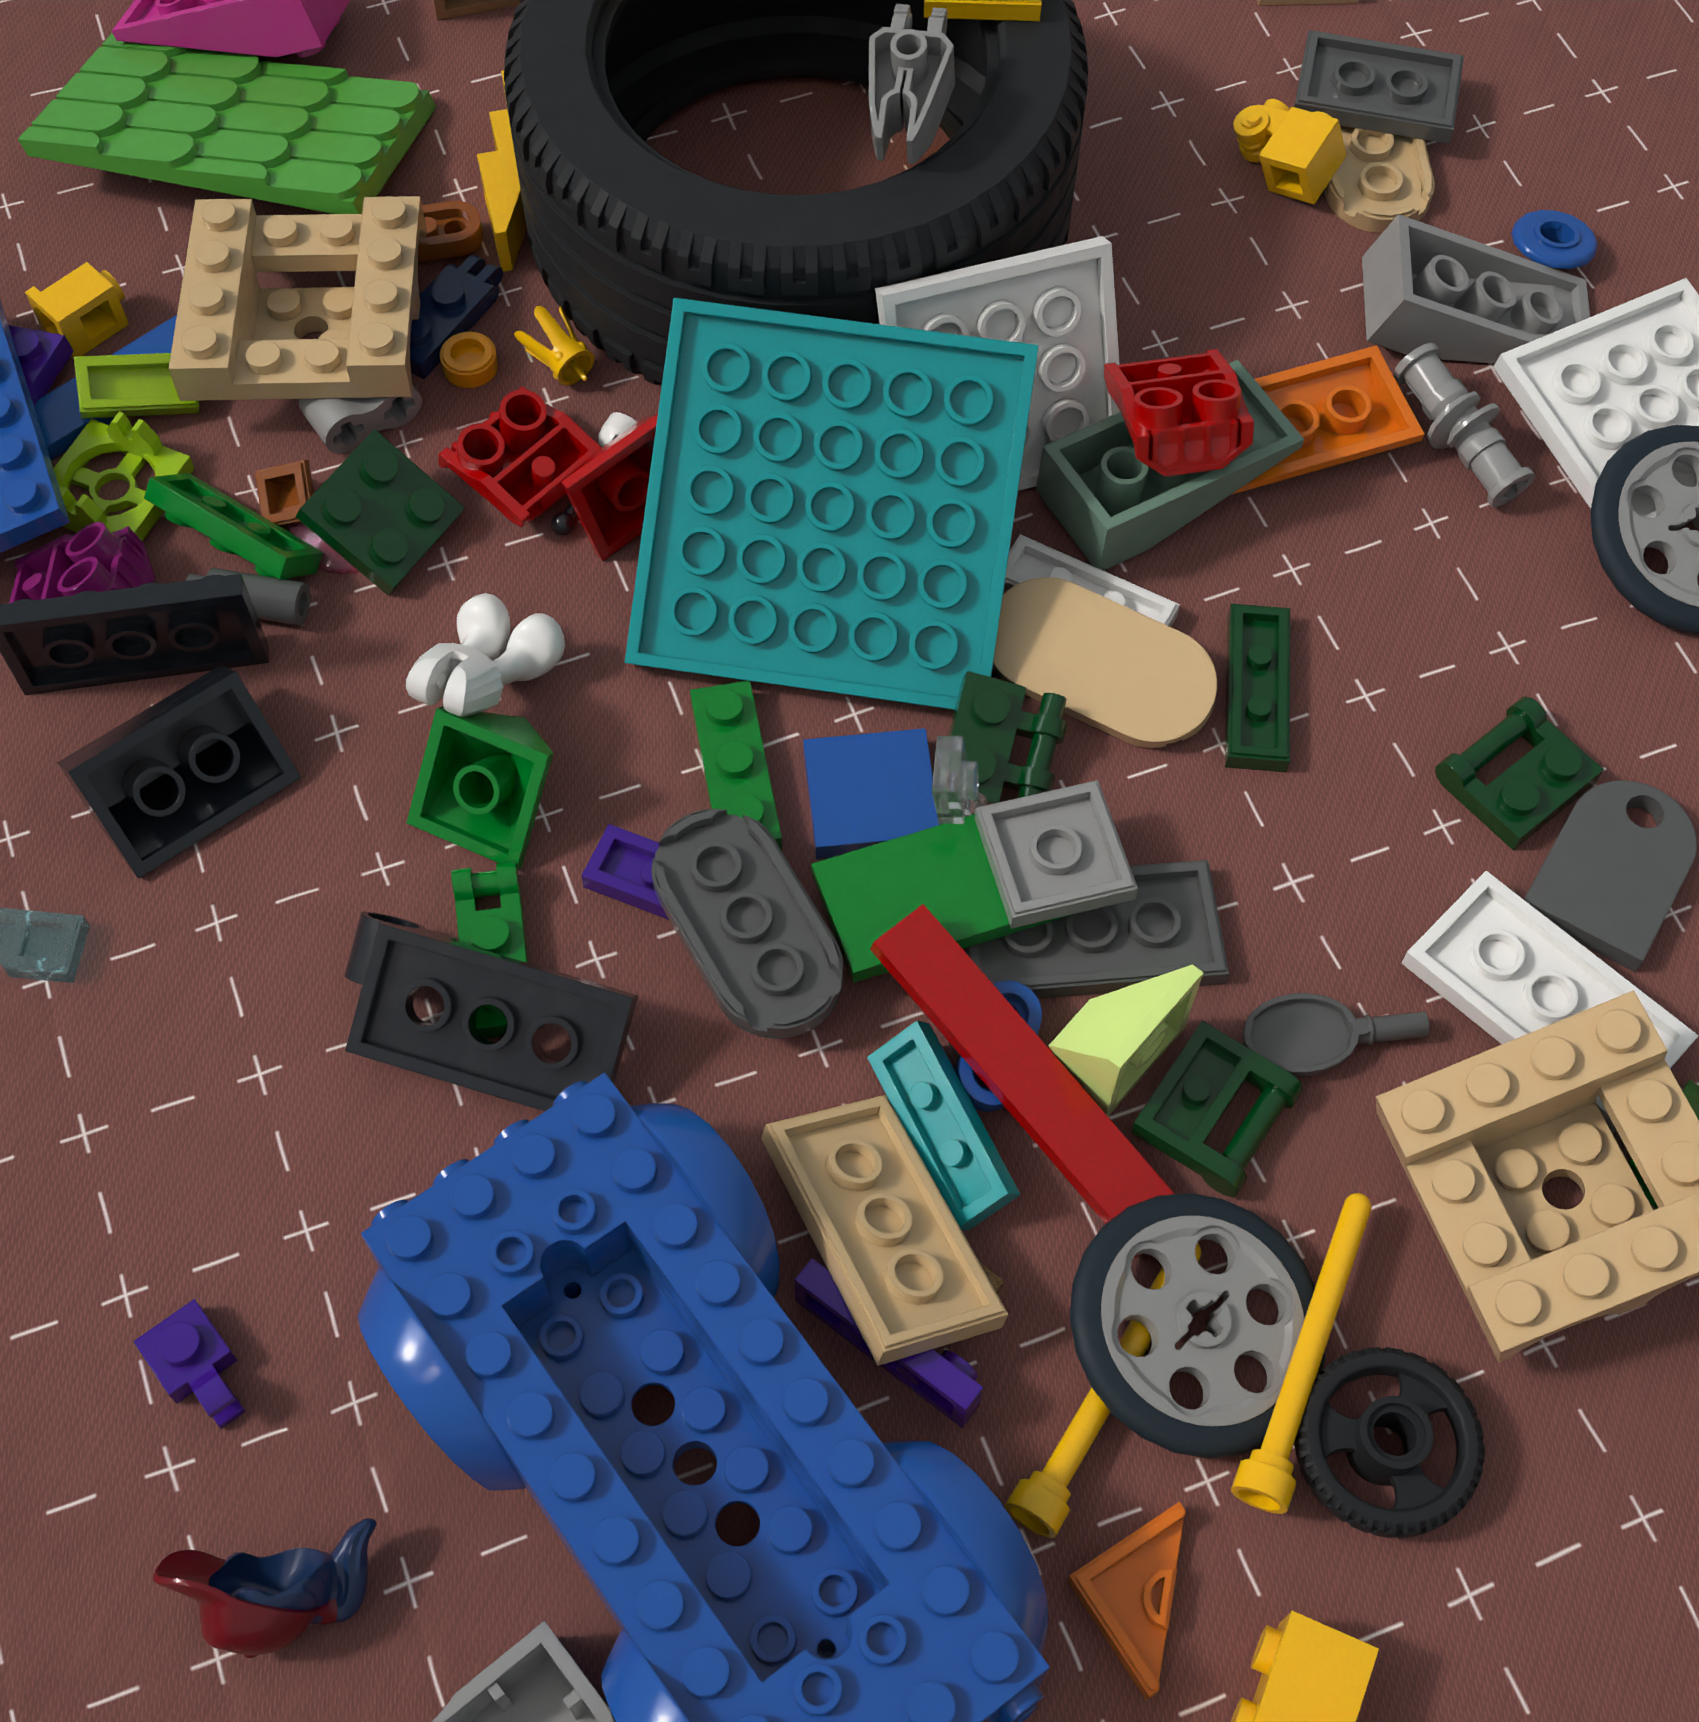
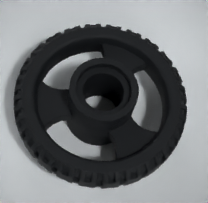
M1374 1347L1364 1348L1360 1351L1356 1350L1332 1361L1316 1375L1295 1439L1294 1446L1297 1461L1300 1463V1470L1307 1485H1310L1313 1494L1320 1503L1329 1508V1512L1341 1521L1349 1523L1351 1527L1365 1533L1369 1532L1375 1536L1386 1538H1407L1423 1535L1443 1526L1461 1512L1473 1496L1480 1482L1485 1460V1444L1483 1443L1484 1435L1481 1422L1476 1416V1409L1470 1398L1465 1396V1391L1454 1378L1451 1379L1447 1372L1434 1362H1428L1425 1357L1413 1352L1406 1353L1402 1349L1390 1347L1385 1349ZM1372 1375H1386L1398 1378L1399 1396H1385L1375 1400L1358 1419L1348 1418L1339 1414L1328 1402L1340 1388L1356 1379ZM1436 1412H1444L1446 1414L1456 1441V1463L1451 1479L1445 1488L1431 1482L1420 1467L1421 1462L1428 1456L1433 1445V1428L1428 1415ZM1385 1427L1394 1431L1403 1442L1404 1455L1394 1456L1384 1452L1374 1439L1373 1428ZM1336 1452H1346L1351 1467L1361 1478L1379 1486L1392 1485L1395 1494L1394 1508L1386 1509L1372 1505L1351 1493L1337 1479L1326 1458Z

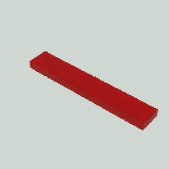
M924 904L873 942L870 948L872 953L1105 1224L1129 1206L1155 1196L1175 1194Z

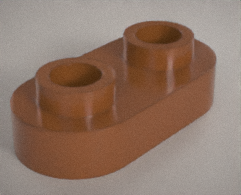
M446 201L422 205L427 234L426 237H419L418 263L464 256L475 251L480 246L484 236L482 222L478 210L473 205L464 201Z

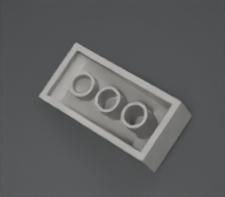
M1400 214L1395 217L1362 256L1367 342L1406 355L1423 344L1432 342L1436 343L1441 350L1440 359L1495 364L1500 354L1590 317L1585 279Z

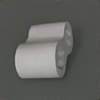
M414 385L412 397L299 399V408L328 450L336 454L355 450L374 429L378 432L384 429H395L404 426L418 414L422 406V397Z

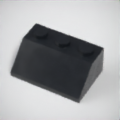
M222 665L57 762L93 818L137 878L147 874L301 778L237 672Z

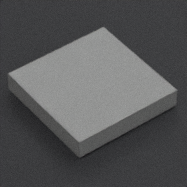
M1098 780L975 809V822L1011 929L1136 899L1138 887Z

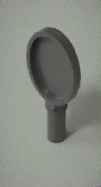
M1293 993L1268 1000L1252 1011L1244 1025L1242 1045L1288 1071L1295 1077L1319 1075L1339 1067L1350 1057L1357 1044L1367 1043V1045L1371 1046L1378 1042L1427 1038L1430 1029L1429 1020L1424 1011L1373 1017L1367 1014L1363 1018H1355L1346 1006L1332 998L1310 993Z

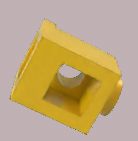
M88 262L41 292L35 286L25 291L42 331L65 335L74 350L70 356L73 359L75 356H83L129 325L120 301L125 299L122 288L108 271L103 270L99 273Z

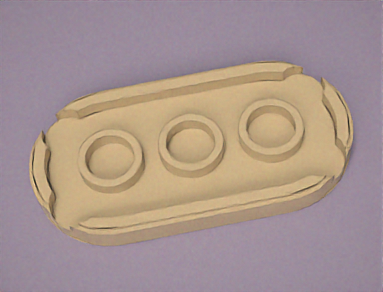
M1340 125L1347 156L1324 189L1326 201L1332 211L1349 225L1375 233H1383L1398 214L1420 221L1428 211L1435 188L1425 140Z
M1041 577L1030 579L1015 585L1003 594L993 667L1001 680L1027 687L1025 695L1039 702L1042 701L1044 693L1062 695L1067 699L1064 710L1065 714L1122 741L1142 748H1160L1181 739L1184 741L1195 735L1206 724L1215 704L1217 677L1211 658L1205 649L1190 636L1084 587L1060 578Z

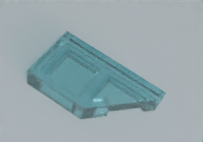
M0 908V964L7 974L13 978L74 983L90 925L84 915Z

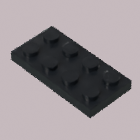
M242 574L227 576L209 575L202 579L165 584L146 583L139 587L103 592L83 591L72 596L41 600L21 599L10 604L0 605V653L24 695L211 671L220 665L227 668L269 663L268 642Z

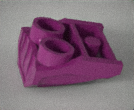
M95 522L87 525L75 535L64 534L16 559L15 567L18 571L9 604L21 599L41 600L72 596L83 591L103 592L139 587L146 583H155V574L144 543L129 526L111 532L103 522Z

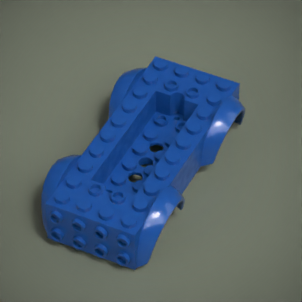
M605 1072L589 1083L587 1081L576 1082L557 1096L553 1107L530 1122L528 1120H520L511 1124L496 1137L494 1146L471 1161L462 1159L450 1164L436 1176L433 1186L410 1201L405 1199L398 1200L386 1206L374 1217L371 1223L372 1226L360 1233L379 1268L368 1288L357 1318L368 1348L386 1379L430 1438L474 1481L487 1490L527 1488L622 1630L601 1674L602 1689L616 1722H1024L1038 1709L1036 1705L1044 1698L1039 1687L1050 1668L1042 1657L1049 1622L1047 1594L1038 1566L1020 1530L1000 1500L982 1479L952 1452L931 1441H880L774 1299L779 1286V1256L775 1235L764 1204L749 1175L731 1148L709 1123L692 1110L670 1103L629 1105ZM651 1385H658L668 1389L675 1399L673 1414L666 1422L657 1426L642 1424L635 1418L632 1412V1403L636 1394L641 1389ZM701 1448L707 1450L715 1457L717 1468L710 1480L701 1485H688L678 1479L674 1472L675 1464L678 1458L687 1450ZM743 1503L752 1507L760 1519V1529L757 1536L744 1546L726 1544L720 1539L716 1531L718 1515L725 1507L731 1504Z

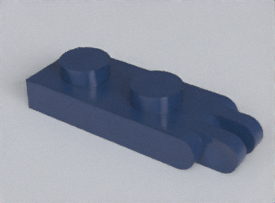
M471 254L460 266L453 263L448 264L419 295V319L412 320L410 332L411 373L425 379L441 362L440 350L445 341L458 333L468 332L496 302L499 295L498 284L503 277V269L493 263L486 265L485 259Z

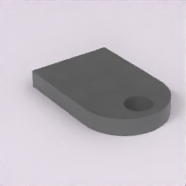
M1622 780L1606 782L1595 786L1587 791L1574 806L1524 900L1583 946L1636 972L1648 953L1695 859L1697 841L1692 822L1684 809L1673 798L1650 785ZM1641 808L1646 810L1655 819L1656 827L1644 828L1636 825L1628 817L1626 809Z

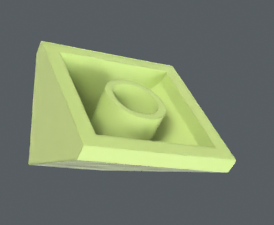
M1193 964L1089 999L1048 1045L1058 1060L1108 1117L1185 1029L1204 973Z

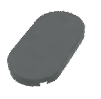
M722 809L696 811L673 823L660 839L659 848L655 853V858L653 857L651 872L654 891L660 905L722 1012L742 1030L765 1038L794 1037L817 1027L831 1014L839 1001L843 988L842 954L835 938L770 832L753 818L744 814L743 818L736 815H728L727 810Z

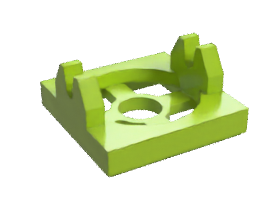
M120 411L111 421L110 425L91 419L53 468L70 523L62 527L79 532L89 524L103 522L111 532H115L129 526L139 539L143 541L164 510L144 499L146 491L138 488L134 478L146 462L154 470L155 476L191 474L195 469L191 457L163 446L159 436L145 421L139 419L132 426L126 415ZM112 452L126 454L117 468L107 469L100 473L85 468L90 459L101 454ZM112 480H123L130 484L128 492L119 499L109 501L98 497L100 488ZM74 484L89 490L91 498L83 494L77 501L69 487ZM130 506L134 507L120 515L107 516L109 512L122 511Z

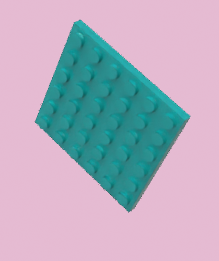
M673 298L624 663L955 710L962 679L967 671L991 677L1039 345Z

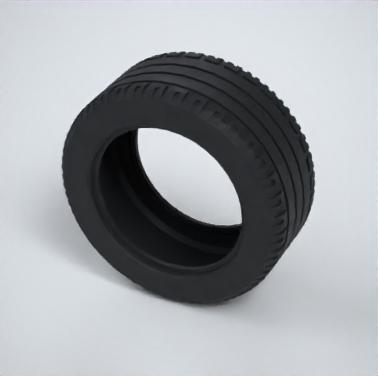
M521 0L520 4L516 7L513 22L508 33L504 63V90L529 243L533 252V258L545 285L549 288V292L559 306H563L568 319L573 321L576 329L583 336H587L597 349L605 350L610 359L616 363H622L624 368L631 373L643 374L646 381L655 385H661L673 298L880 324L875 288L1065 245L1068 240L1089 72L1085 38L1074 2L1071 0H1041L1040 21L948 19L946 36L954 45L955 86L939 127L950 140L937 152L912 168L883 181L851 190L816 195H778L746 191L705 179L682 169L661 156L645 141L671 115L696 99L721 88L746 81L781 76H815L847 80L869 86V36L883 27H891L896 4L910 5L912 29L927 31L929 18H924V0Z

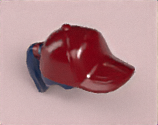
M365 1518L352 1525L345 1532L331 1554L311 1548H293L266 1557H256L244 1552H236L225 1560L202 1551L180 1550L169 1554L160 1562L153 1574V1581L199 1602L201 1633L204 1640L211 1647L222 1651L243 1654L246 1658H254L257 1655L269 1654L286 1648L298 1639L311 1624L320 1623L324 1625L343 1622L351 1618L358 1611L363 1602L367 1586V1547L377 1523L372 1518Z

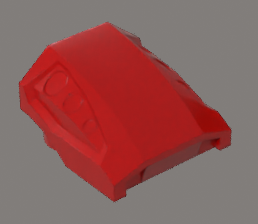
M1218 349L1206 350V353L1119 365L1116 362L1104 364V379L1108 393L1118 406L1125 426L1134 442L1136 459L1161 475L1167 477L1223 469L1253 444L1254 420L1244 402L1235 371Z
M522 386L518 390L508 393L502 399L500 409L496 413L494 411L491 412L485 422L472 424L463 429L459 434L457 442L455 441L451 445V450L446 447L438 453V465L441 468L451 469L482 497L487 499L509 521L522 528L542 515L567 494L561 482L602 447L565 412L544 403L539 395Z

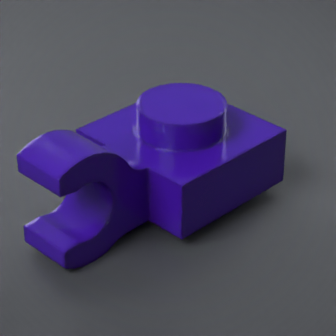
M195 1299L133 1341L168 1395L176 1404L191 1393H194L211 1418L213 1417L220 1429L245 1412L220 1375L222 1371L238 1360Z

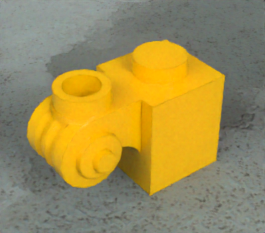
M1268 99L1264 105L1258 104L1243 109L1233 122L1241 155L1249 162H1261L1268 191L1310 204L1316 203L1347 156L1339 119L1332 118L1324 112H1310L1296 107L1289 109L1286 104L1279 100Z

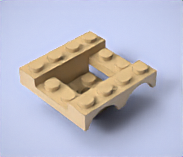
M420 196L364 197L362 214L256 215L252 199L195 200L169 363V372L180 401L412 397L410 332L412 320L419 319L420 314L418 242L419 237H426L427 234ZM356 271L354 287L260 288L256 272ZM312 332L323 333L319 339H301L306 334Z
M1634 990L1376 1096V1113L1498 1363L1509 1360L1528 1346L1576 1324L1605 1315H1620L1645 1305L1649 1300L1662 1292L1699 1275V1120L1665 1061L1668 1050ZM1597 1094L1653 1196L1658 1209H1652L1596 1104ZM1554 1177L1570 1178L1580 1186L1583 1200L1579 1205L1571 1209L1556 1208L1545 1199L1542 1192L1543 1185Z

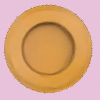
M458 333L447 339L441 347L440 361L446 379L453 385L462 388L479 387L488 383L497 373L498 359L495 345L490 338L481 333Z

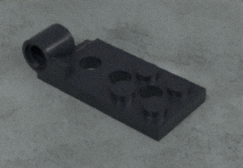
M361 912L344 975L345 978L362 985L345 1049L346 1052L542 1111H547L553 1107L557 1096L576 1082L587 1081L589 1083L605 1072L612 1083H615L638 995L456 942L457 938L427 930L424 926L409 920L376 912ZM422 986L436 989L443 998L444 1012L436 1023H427L421 1020L415 1013L413 1007L414 996ZM484 1005L498 1007L507 1018V1031L499 1042H491L484 1039L476 1028L477 1013ZM546 1024H558L568 1032L571 1039V1049L564 1060L556 1061L549 1059L540 1050L538 1037L541 1029Z

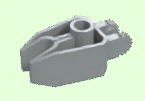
M896 4L891 27H883L869 36V110L872 141L877 160L884 161L891 137L897 132H902L904 122L905 132H907L908 164L916 163L932 145L955 86L954 45L946 36L947 9L933 7L932 14L928 19L927 31L912 29L910 5Z

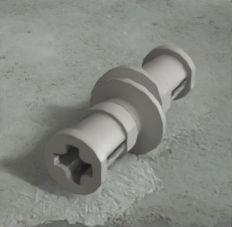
M1436 343L1423 344L1406 355L1394 369V377L1399 384L1406 383L1421 402L1424 413L1433 421L1427 433L1428 443L1435 449L1454 447L1458 452L1459 459L1467 470H1472L1488 491L1487 501L1491 507L1506 504L1529 487L1536 477L1535 473L1530 467L1522 468L1506 447V440L1500 432L1490 426V423L1501 410L1499 406L1492 403L1478 410L1476 406L1479 404L1481 397L1475 391L1468 393L1462 382L1452 376L1440 360L1441 350Z

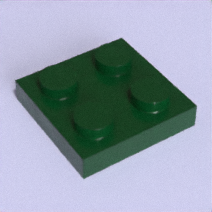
M374 429L304 503L295 517L389 596L457 520L465 507Z

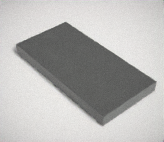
M1208 860L1130 866L1138 887L1135 900L1080 912L963 949L992 984L1004 980L1016 981L1031 989L1037 998L1110 993L1192 964L1204 972L1199 986L1226 984L1229 976Z

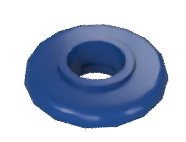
M1538 210L1526 213L1515 222L1511 232L1514 245L1523 255L1534 262L1554 269H1573L1584 266L1595 258L1598 247L1594 232L1583 221L1570 214L1556 210Z

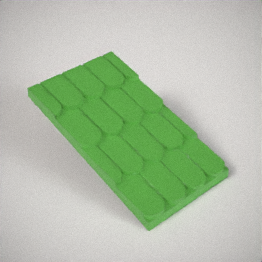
M111 33L102 43L103 47H99L79 69L80 73H76L56 95L57 99H53L31 123L32 127H28L18 138V141L27 156L332 214H362L364 197H377L436 109V105L428 90H420L418 85L413 82L348 76L346 69L260 61L257 55L116 41L113 33Z

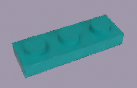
M915 1021L867 1057L894 1111L961 1230L969 1231L1021 1195L930 1023Z

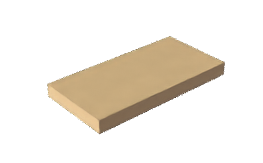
M886 1095L765 1125L761 1139L877 1366L1003 1327L1008 1316L1005 1307Z

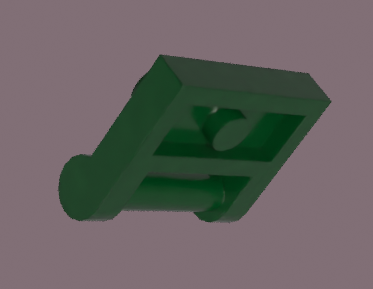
M1527 696L1521 697L1506 711L1507 717L1460 755L1456 753L1450 754L1435 767V774L1440 784L1513 851L1595 784L1604 770L1547 720L1543 707L1536 700ZM1521 736L1534 747L1487 786L1476 777V773Z
M1201 1021L1135 1120L1131 1133L1202 1176L1203 1180L1215 1191L1225 1196L1235 1197L1247 1180V1175L1244 1172L1245 1168L1282 1110L1294 1106L1303 1092V1086L1288 1071L1206 1022ZM1247 1081L1256 1086L1261 1094L1224 1152L1220 1154L1207 1146L1205 1142L1244 1082Z

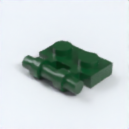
M967 671L962 679L935 793L986 806L999 803L1003 787L1020 791L1018 798L1052 791L1055 775L1050 772L1056 744L1063 743L1067 728V722L1062 719L1067 699L1059 694L1044 693L1038 714L1021 711L1027 687ZM1015 735L1032 739L1026 766L1021 767L1009 763Z

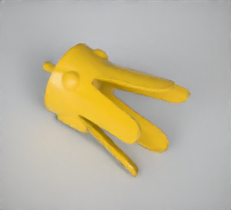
M536 306L534 315L554 348L552 350L547 348L524 331H516L514 333L515 338L526 347L525 351L551 369L553 377L561 385H572L581 379L586 381L588 379L586 375L594 364V354L587 349V345L584 342L578 341L563 306L559 307V312L570 337L544 307Z

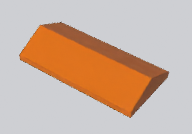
M1377 345L1255 378V381L1304 438V443L1300 449L1232 494L1422 441L1425 434Z

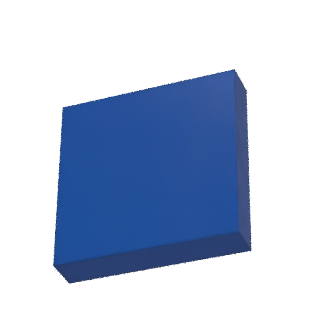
M926 728L803 739V754L816 859L832 858L940 825Z

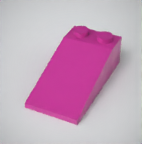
M134 0L113 28L112 33L116 41L269 57H280L296 53L298 57H307L318 53L326 46L327 38L334 27L339 24L340 17L351 0Z

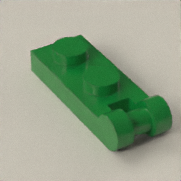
M516 861L497 863L496 870L473 873L471 867L451 870L459 943L529 963L520 880ZM500 895L501 908L478 911L477 898ZM484 1005L476 1016V1028L479 1034L484 1039L505 1036L508 1024L503 1011L494 1005Z

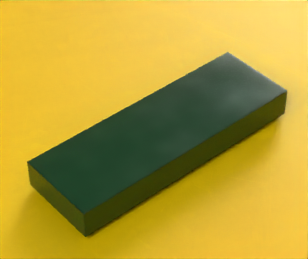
M1231 603L1227 618L1225 767L1286 772L1290 763V608Z

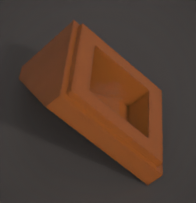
M300 460L256 470L255 477L261 516L279 527L301 522L295 516L304 503L314 494L309 460Z

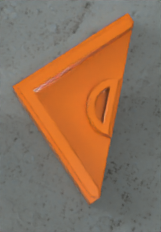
M1180 1501L1069 1575L1067 1579L1071 1588L1146 1701L1156 1695L1160 1687L1159 1679L1166 1633L1170 1621L1183 1520L1186 1515V1510Z

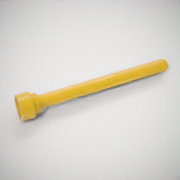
M1350 1194L1344 1201L1261 1449L1252 1450L1249 1459L1240 1461L1231 1487V1492L1236 1498L1266 1512L1275 1514L1286 1513L1296 1487V1480L1291 1476L1294 1466L1289 1461V1457L1371 1213V1202L1364 1194Z
M1198 1243L1195 1247L1197 1262L1201 1257V1248ZM1163 1267L1150 1289H1160L1163 1286L1165 1279ZM1134 1320L1130 1321L1119 1340L1121 1347L1128 1354L1135 1357H1143L1152 1342L1147 1328ZM1092 1387L1042 1472L1033 1471L1029 1479H1020L1005 1504V1509L1016 1521L1034 1533L1046 1538L1056 1537L1070 1513L1066 1503L1071 1493L1067 1486L1110 1414V1410Z

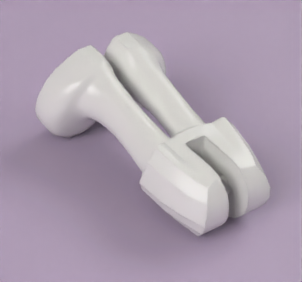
M487 593L475 595L461 606L457 614V632L461 645L456 643H438L421 655L408 674L406 690L409 696L430 706L443 698L444 709L459 717L482 712L499 703L504 685L515 681H529L550 671L563 655L565 649L564 634L560 625L552 617L542 613H535L522 620L514 628L510 636V617L504 603L495 595Z

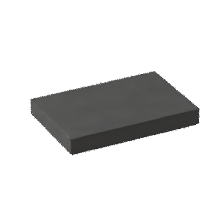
M1309 30L1294 107L1310 112H1324L1332 118L1339 119L1341 126L1449 144L1454 131L1464 56Z

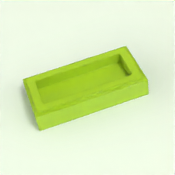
M171 353L74 357L81 419L115 417L119 411L124 413L126 417L199 413V400L180 401L169 372Z

